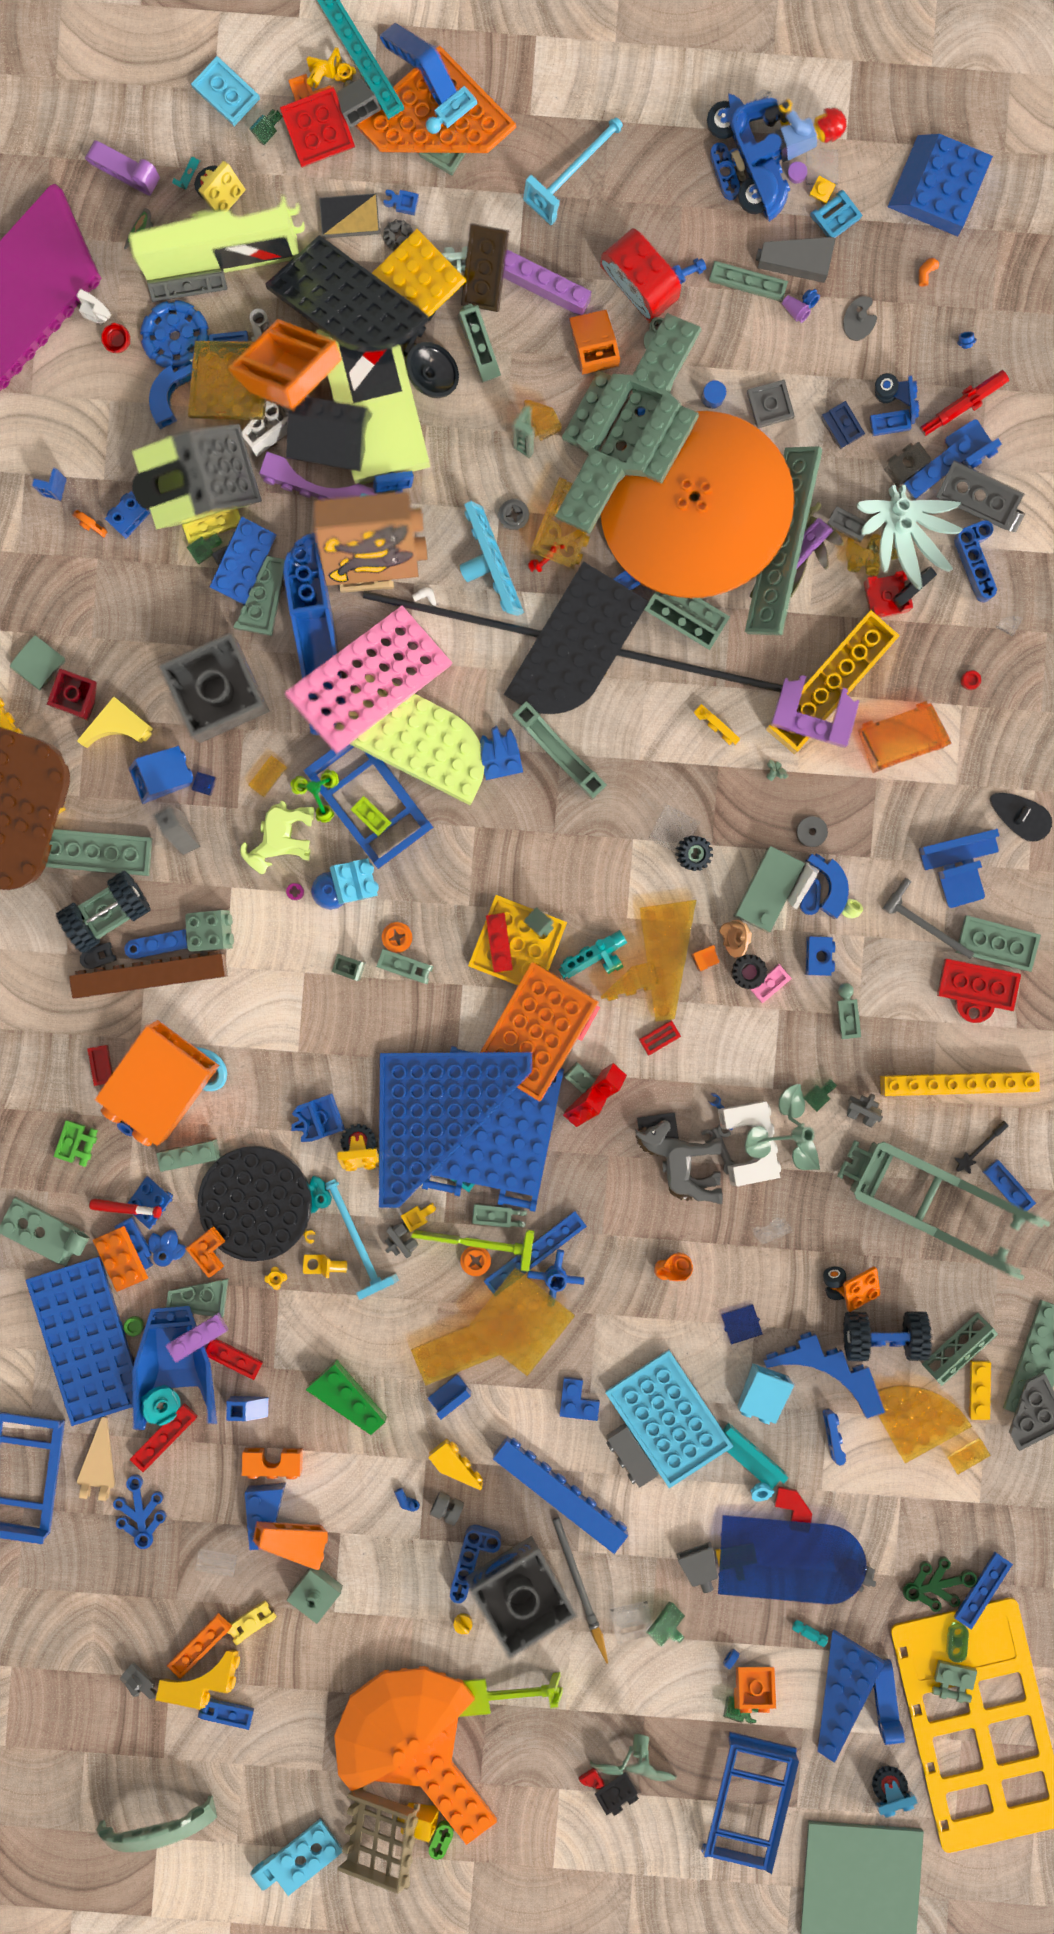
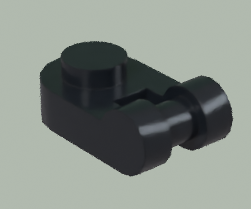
M111 942L82 953L80 955L81 965L86 969H94L117 961L116 955H113L111 950L113 948ZM104 951L106 958L101 959L99 952Z

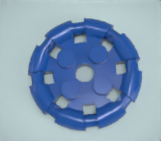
M175 300V302L171 303L164 301L151 309L152 312L143 319L140 329L143 339L141 344L146 355L163 368L171 365L173 370H175V368L183 365H194L199 361L200 355H204L209 343V335H207L209 327L203 314L200 311H196L190 303ZM176 310L177 315L170 314V311ZM189 315L192 317L190 322L186 320ZM159 317L161 321L157 325L154 321ZM200 331V335L194 336V332ZM173 332H179L180 337L177 340L170 339ZM155 335L156 340H150V336ZM192 347L196 348L192 353L189 352ZM162 349L164 353L159 355L158 352ZM180 354V359L174 360V355Z

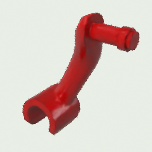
M554 543L549 553L540 562L537 559L531 560L528 563L530 571L533 572L536 569L537 572H541L542 566L554 557L557 549H565V545Z

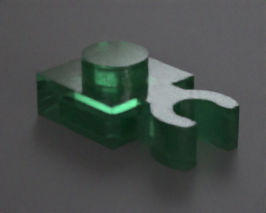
M728 1696L726 1698L723 1717L739 1723L744 1722V1718L750 1724L756 1723L757 1720L751 1718V1713H740V1709H735L734 1697ZM752 1709V1713H758V1709Z

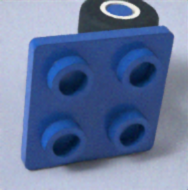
M890 373L880 375L875 382V396L877 400L881 403H890L897 398L907 404L910 409L911 424H915V418L919 417V401L915 400L917 398V381H913L912 375L908 376V381L898 382L896 376Z

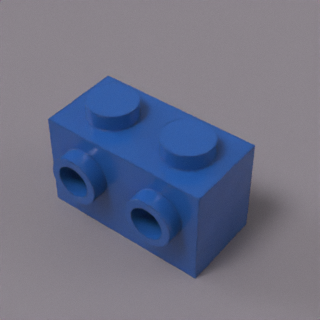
M130 491L121 497L120 503L116 507L111 508L107 512L105 520L126 539L151 511L142 500Z

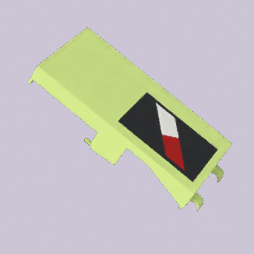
M282 196L281 204L275 209L244 217H235L229 210L202 211L191 214L192 218L198 217L195 219L130 234L133 256L148 281L222 268L225 273L291 261L299 254L296 234L304 231L305 224L302 222V226L299 228L293 225L291 216L298 214L300 210L299 204L297 203L295 209H289L286 205L285 196Z
M321 329L316 330L317 334L332 339ZM336 342L342 360L327 374L334 401L367 407L372 412V418L367 423L364 437L365 453L361 472L352 470L355 484L362 485L374 482L375 476L386 475L391 472H413L429 468L430 462L400 345L383 351L363 352L346 348Z

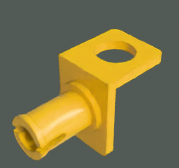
M334 48L328 61L310 56L307 57L306 60L311 73L307 78V84L312 88L313 86L317 88L322 77L334 78L338 65L342 63L339 48Z
M305 1254L303 1256L302 1272L304 1274H322L325 1278H329L330 1272L346 1273L347 1261H330V1258L326 1255ZM316 1259L318 1266L313 1270L307 1267L308 1261Z

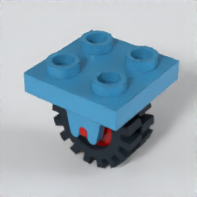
M886 1766L881 1767V1769L875 1772L872 1778V1787L875 1795L880 1800V1802L875 1803L880 1815H884L887 1818L896 1815L895 1811L903 1809L905 1812L915 1808L914 1805L918 1804L916 1797L912 1792H908V1782L905 1775L899 1769Z

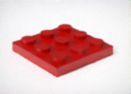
M334 87L280 107L301 168L355 148Z

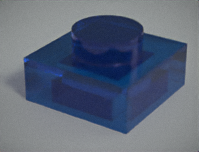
M197 772L192 790L211 796L217 778Z

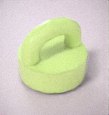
M848 899L842 915L847 918L859 917L863 907L857 900Z

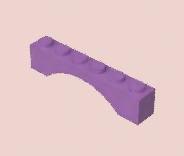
M270 452L266 453L259 473L267 484L274 485L276 483L282 485L281 488L290 492L296 490L304 497L310 498V496L318 498L317 500L358 497L361 493L377 495V493H374V489L361 484L343 488H326L315 485L299 476L284 457Z

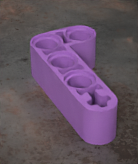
M94 140L85 156V159L94 167L149 196L160 179L156 168L148 161L140 159L138 163Z

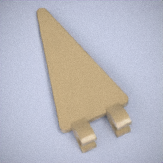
M105 1416L100 1420L77 1479V1484L81 1485L79 1498L87 1499L91 1493V1486L101 1487L98 1500L106 1501L110 1495V1488L115 1486L108 1419Z

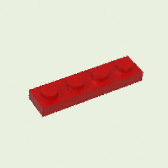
M185 1403L177 1410L176 1417L168 1424L162 1425L129 1459L142 1472L198 1417Z

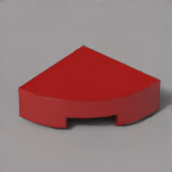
M595 1768L579 1776V1781L584 1786L596 1789L605 1786L603 1779Z

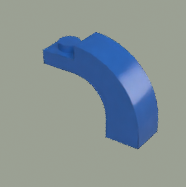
M192 364L183 365L176 372H174L170 365L154 380L149 394V406L159 429L177 422L171 409V396L178 387L198 378Z
M810 854L805 862L820 869L819 872L825 876L828 882V894L819 909L833 919H837L844 910L848 900L849 886L846 874L834 859H830L825 863V859L819 854Z

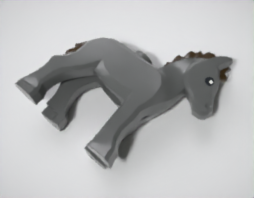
M663 1120L649 1128L643 1127L642 1130L635 1129L637 1144L640 1145L644 1152H649L650 1155L666 1157V1161H662L663 1173L666 1172L669 1191L673 1196L680 1200L685 1199L686 1201H693L694 1198L696 1201L723 1204L722 1188L705 1190L708 1187L721 1185L720 1171H714L705 1178L690 1176L692 1156L720 1155V1138L713 1139L706 1144L689 1143L677 1138H667L665 1136L671 1129L670 1122L667 1120Z

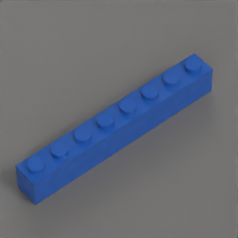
M507 1436L493 1453V1460L615 1554L628 1537L627 1526L620 1520L615 1521L611 1518V1513L603 1508L601 1510L597 1507V1503L591 1497L586 1498L581 1494L582 1491L577 1486H570L563 1475L560 1473L556 1475L551 1471L552 1468L543 1461L541 1463L537 1460V1456L529 1449L527 1451L524 1450L518 1440L515 1438L510 1439Z

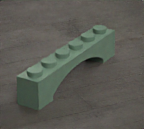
M527 701L513 714V719L591 800L606 788L607 784L558 737Z

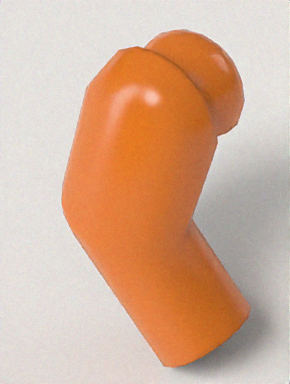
M935 258L927 259L920 266L919 286H927L929 283V273L932 270L938 269L939 261Z

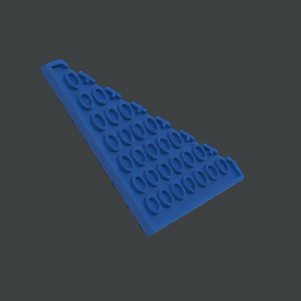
M531 1052L380 1053L379 1208H399L532 1073Z

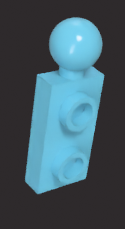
M463 86L434 110L437 117H430L426 121L427 131L431 134L438 133L442 123L447 128L477 105V99Z

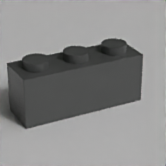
M626 1423L607 1434L608 1441L606 1443L611 1452L615 1451L619 1456L617 1461L622 1468L626 1467L629 1471L627 1475L632 1484L636 1483L640 1488L659 1476L658 1471Z

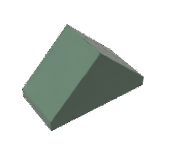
M337 954L332 972L355 981H360L366 963Z

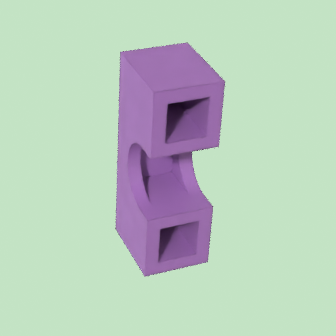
M217 1313L197 1327L174 1339L166 1347L176 1363L225 1333L228 1327L221 1315Z

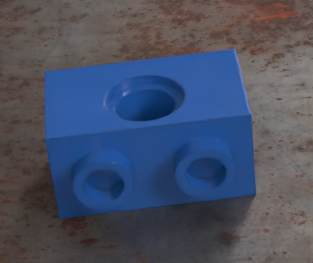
M806 937L805 975L832 976V972L835 971V961L832 960V953H835L833 937ZM819 951L825 953V959L822 962L816 958Z

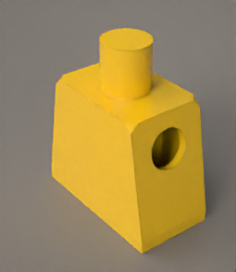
M408 1803L407 1806L414 1808L415 1803ZM420 1804V1809L416 1815L418 1822L414 1831L416 1839L425 1842L430 1841L438 1822L439 1810L436 1806ZM398 1817L397 1821L405 1823L406 1819ZM401 1828L400 1832L404 1835V1829Z

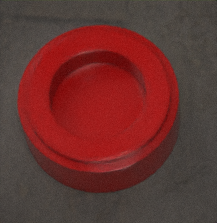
M967 671L961 677V685L966 690H974L981 684V676L977 671Z

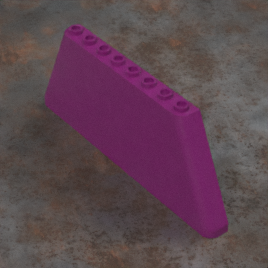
M56 184L50 185L0 240V391L9 385L14 375L22 371L23 365L28 360L33 359L36 351L48 342L50 335L60 329L61 323L74 313V309L79 303L81 304L77 297L79 290L81 289L89 293L92 289L98 287L102 279L66 195Z

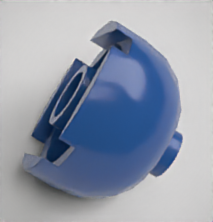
M331 871L317 876L311 887L312 898L315 903L321 908L328 910L338 909L344 905L338 902Z

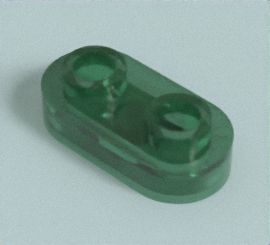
M954 1622L948 1628L946 1652L955 1663L963 1662L968 1652L969 1631L961 1622ZM956 1629H961L959 1635L955 1634ZM955 1648L960 1649L958 1654L953 1653Z

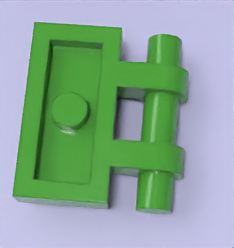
M66 1120L54 1157L73 1163L77 1156L80 1157L79 1165L86 1167L88 1160L92 1156L93 1144H96L97 1141L96 1135L98 1130L91 1128L88 1135L84 1133L85 1125ZM81 1140L86 1141L83 1151L78 1150Z

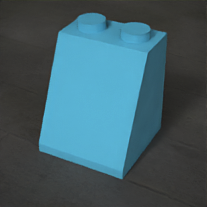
M752 1363L737 1407L741 1414L751 1418L755 1416L765 1424H770V1422L776 1424L794 1384L789 1376Z

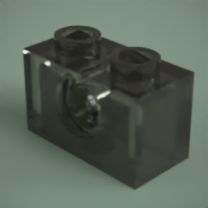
M920 442L914 445L910 443L902 450L903 453L897 456L895 454L886 461L888 464L884 470L897 488L932 461ZM903 460H908L911 466H905Z

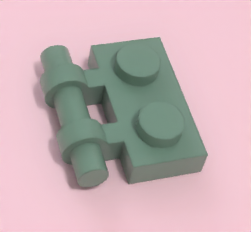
M938 1660L934 1679L941 1684L940 1687L933 1686L932 1694L938 1695L942 1699H955L959 1703H971L972 1696L965 1694V1689H974L977 1670ZM948 1686H957V1691L948 1690Z

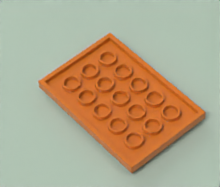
M532 962L480 1053L531 1052L532 1073L517 1088L540 1102L599 1001L535 962Z

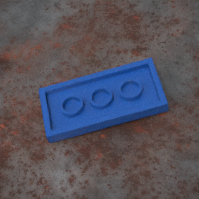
M241 517L209 588L245 605L251 588L255 584L277 534Z

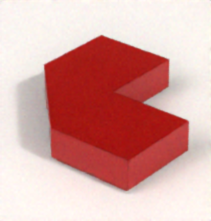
M778 1486L774 1506L792 1510L789 1525L791 1530L809 1533L812 1512L797 1490Z

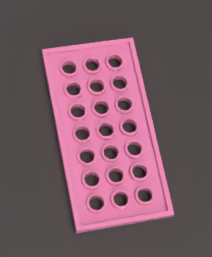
M400 606L286 691L285 696L337 754L451 666L452 662L407 610ZM401 628L405 634L402 636L397 635L395 629ZM388 639L391 645L384 646L380 640ZM413 642L417 645V649L411 650L407 644ZM369 649L374 650L376 656L369 657L366 651ZM393 654H401L403 660L397 661L394 659ZM427 657L430 663L423 664L420 658ZM352 661H360L362 667L355 668L352 665ZM386 664L389 667V671H381L379 665ZM406 668H413L416 674L409 675L406 672ZM339 671H344L348 677L346 679H341L338 677L337 673ZM372 675L375 681L369 683L365 680L364 676ZM392 679H399L402 685H393ZM329 682L332 684L333 689L326 690L322 684ZM350 687H359L360 693H352ZM383 689L387 692V696L380 697L377 691ZM308 694H316L318 696V700H309ZM343 697L346 703L340 705L335 701V698ZM365 700L371 701L372 704H373V707H372V708H366V707H364L363 701H365ZM328 708L331 711V715L324 716L320 710ZM354 711L358 714L359 718L351 719L348 713ZM339 722L344 726V729L338 731L334 728L333 724Z

